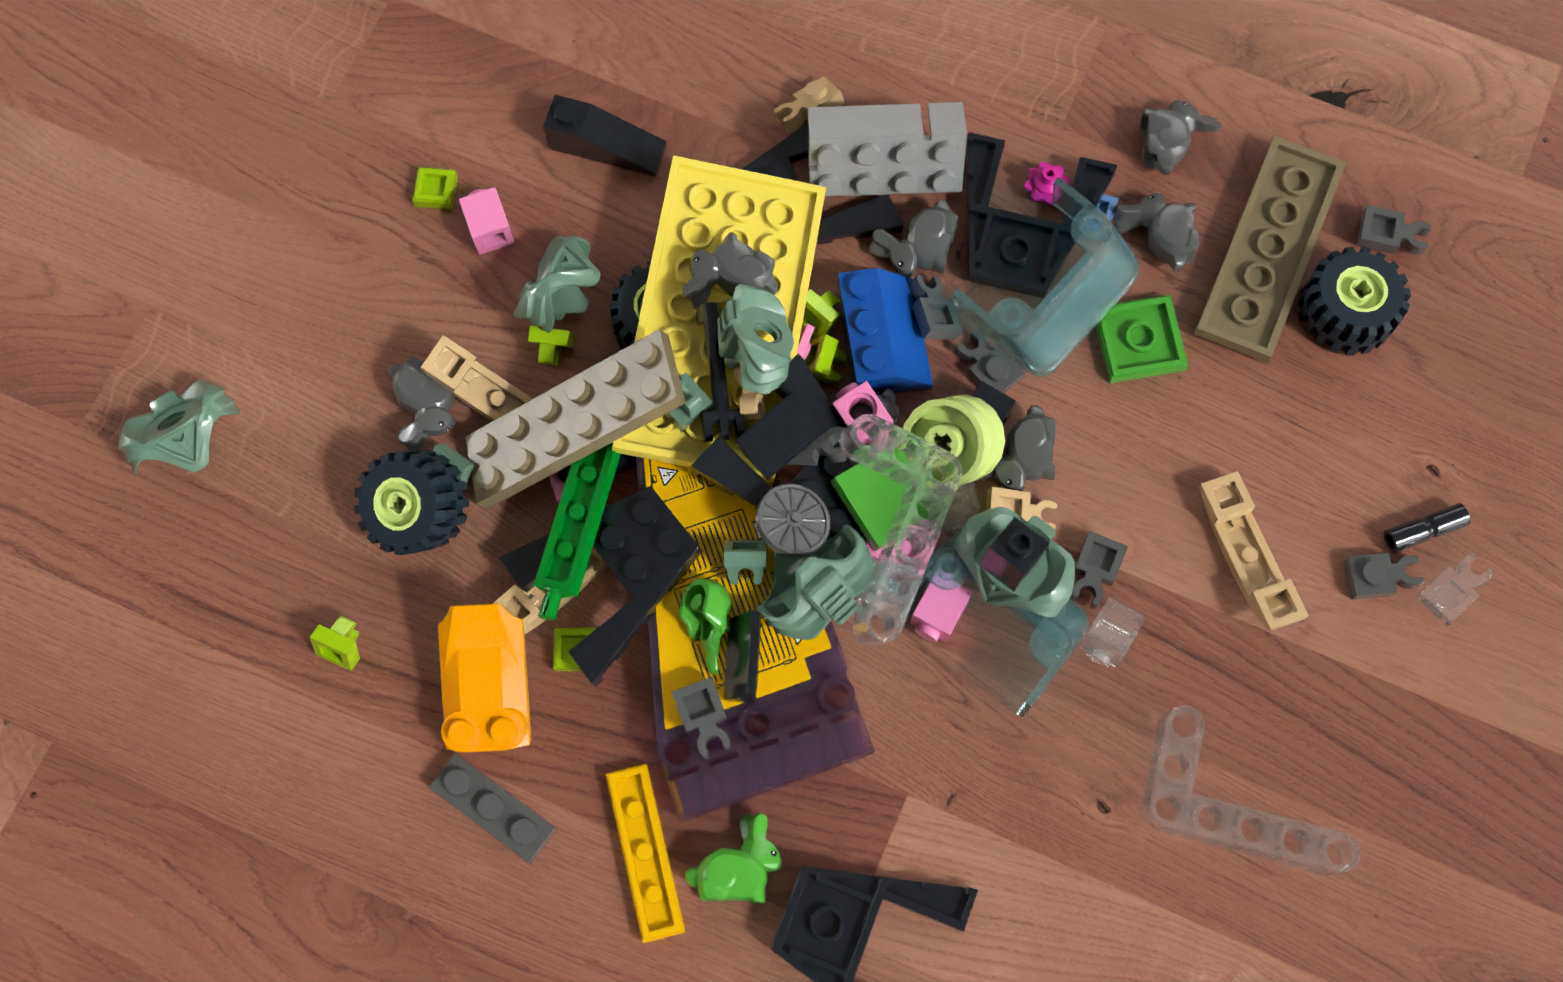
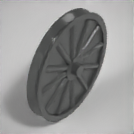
M782 484L772 488L761 499L756 511V525L760 536L771 549L784 556L804 557L814 553L823 545L830 532V515L825 503L815 492L801 485Z

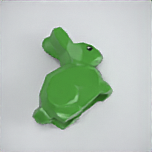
M745 814L742 816L740 829L744 844L740 849L720 848L705 857L697 868H690L685 871L686 882L691 887L698 889L701 901L749 900L752 904L766 903L765 886L768 882L767 872L781 869L782 860L776 846L766 839L767 817L765 814Z

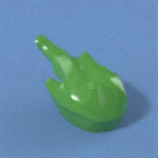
M697 579L686 588L683 594L679 617L685 623L690 638L697 640L701 631L700 640L705 651L707 669L711 674L716 675L718 673L717 658L720 638L723 633L731 631L729 623L730 595L725 586L713 579Z

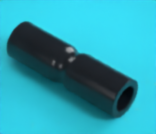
M1458 503L1428 514L1423 519L1418 518L1385 530L1384 541L1388 549L1396 553L1426 542L1431 537L1436 538L1469 526L1470 515L1466 507Z

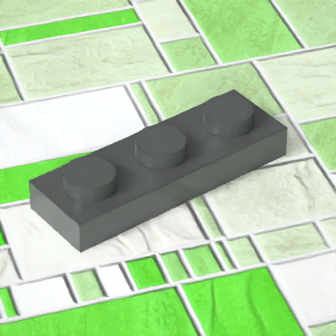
M456 753L429 787L530 864L557 830Z

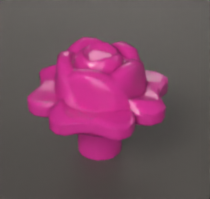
M1041 162L1038 165V169L1034 167L1029 168L1027 172L1028 180L1024 184V189L1031 192L1030 198L1033 201H1044L1049 205H1053L1056 202V198H1066V187L1070 183V178L1067 175H1063L1064 169L1062 166H1052L1046 162Z

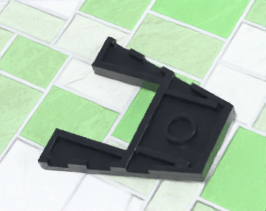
M808 123L741 170L799 181L791 164L808 157ZM884 194L821 219L817 243L818 245L833 243V239L855 236L856 239L872 237L873 232L877 229H883L884 231L893 230V233H900L903 231L904 224L889 194Z
M969 132L967 138L969 281L1045 298L1115 176L1117 165L1080 157L1064 222L1058 223L989 207L1006 140Z
M798 353L789 364L788 377L774 391L784 399L792 391L799 389L831 427L827 430L833 427L847 429L807 364ZM848 429L847 431L851 437L850 442L840 441L833 446V448H843L847 455L846 461L833 462L827 456L819 455L817 466L804 465L787 483L807 487L823 500L828 509L831 523L830 532L826 540L838 533L845 524L850 525L855 531L859 529L858 524L831 484V481L836 476L867 459ZM720 437L688 468L695 475L699 473L716 483V487L732 496L735 494L754 505L756 510L761 499L772 489Z
M651 486L605 507L593 547L633 598L626 606L568 651L591 684L596 687L602 682V676L614 660L618 661L629 647L628 642L643 623L646 625L653 616L655 607L665 594L673 590L703 551ZM549 534L499 558L520 588L525 592L535 587L534 582Z
M802 866L770 950L813 982H853L882 900L962 932L965 930L978 890L975 888Z

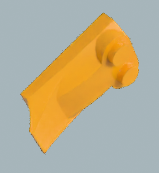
M501 603L450 606L447 615L438 624L444 718L441 735L446 749L457 752L509 750L530 745L532 737L524 619L511 615Z

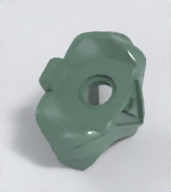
M558 235L552 239L539 262L536 283L527 281L519 295V303L513 312L514 317L525 318L532 325L542 326L547 333H550L555 319L561 321L565 314H580L587 310L590 301L578 286L590 287L596 285L600 280L601 274L588 259L591 245L586 239L575 235L569 237Z
M746 284L737 285L732 300L726 302L725 308H723L721 316L718 318L720 357L727 358L726 365L729 369L740 364L742 388L759 394H769L777 389L788 377L789 364L791 362L790 355L794 344L793 336L787 325L784 307L775 295L758 287ZM755 330L768 332L774 338V341L767 342L755 333Z
M198 379L180 396L175 391L170 390L150 401L149 406L152 412L126 420L120 433L118 451L124 452L125 462L132 467L133 475L138 472L141 462L147 460L170 463L191 472H198L205 468L210 458L209 442L212 426L220 416L240 414L239 408L234 404V399L224 393L225 388L210 381Z
M992 508L971 517L954 541L955 550L971 571L981 596L988 604L996 607H1016L1044 617H1055L1068 602L1072 594L1075 579V563L1072 555L1052 540L1056 534L1055 529L1038 516H1032L1027 522L1009 508ZM1016 517L1047 540L1049 545L1037 564L1013 592L980 567V564L989 547L1011 520Z
M845 524L838 533L826 540L817 551L810 555L788 557L774 551L775 571L772 590L769 597L757 606L756 610L766 619L768 625L775 628L777 633L795 639L810 640L816 638L831 619L837 625L843 624L859 608L854 598L869 588L875 578L871 552L865 545L863 538L850 525Z

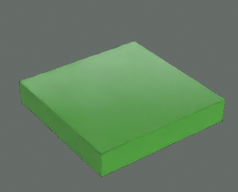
M1171 295L1094 307L1092 313L1109 383L1187 370L1189 365Z
M901 441L885 448L836 476L831 481V484L874 551L879 550L944 510Z

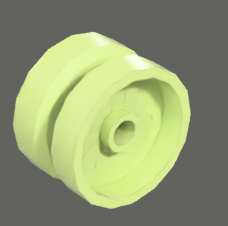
M964 394L929 400L914 409L904 423L901 443L928 485L938 488H949L979 480L992 472L1002 458L1005 435L1003 424L996 411L982 399Z

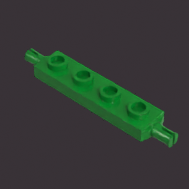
M613 442L571 464L534 582V586L545 593L540 612L538 613V617L544 620H556L561 598L578 597L621 455L612 451Z

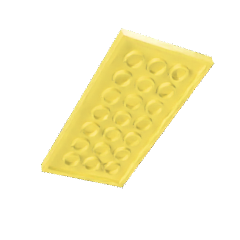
M673 155L634 343L661 329L669 335L679 377L687 373L712 400L704 325L697 326L696 310L693 308L691 301L682 295V290L692 278L690 261L693 254L699 249L712 253L715 247L723 242L729 232H733L737 235L739 241L745 243L756 252L762 251L775 260L773 277L778 285V291L775 296L784 307L787 325L793 336L794 344L790 355L792 360L797 355L826 187ZM714 285L706 303H718L721 305V310H723L726 302L732 300V297L718 285ZM755 330V333L767 342L774 341V338L768 332ZM724 358L730 410L740 409L742 386L736 382L734 367L729 369L726 365L727 358ZM774 390L767 394V396H763L765 414L783 400ZM713 404L712 408L709 409L707 412L713 411ZM664 414L614 441L612 451L690 467L713 442H704L701 417L680 432ZM747 414L744 415L745 429L748 430L757 421L748 422ZM728 424L729 440H724V442L765 482L773 483L776 474L767 480L754 467L736 444L735 424ZM712 425L714 432L713 442L720 437L718 425Z

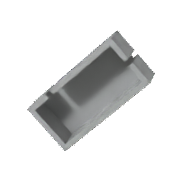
M963 102L928 103L930 135L924 136L920 104L808 107L809 184L826 187L825 196L962 192L967 140Z

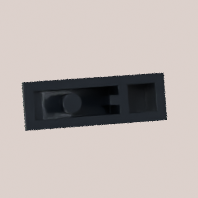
M556 94L543 125L550 150L656 177L667 145L665 140L591 103Z

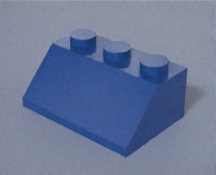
M879 268L838 273L837 296L841 300L839 307L852 383L856 382L860 386L867 381L875 394H880L882 390L887 388L891 389L894 394L933 388L925 340L921 335L912 305L917 301L910 291V283L913 281V278Z

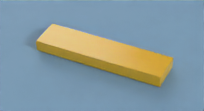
M646 763L607 773L606 779L642 942L648 943L686 933L648 765Z

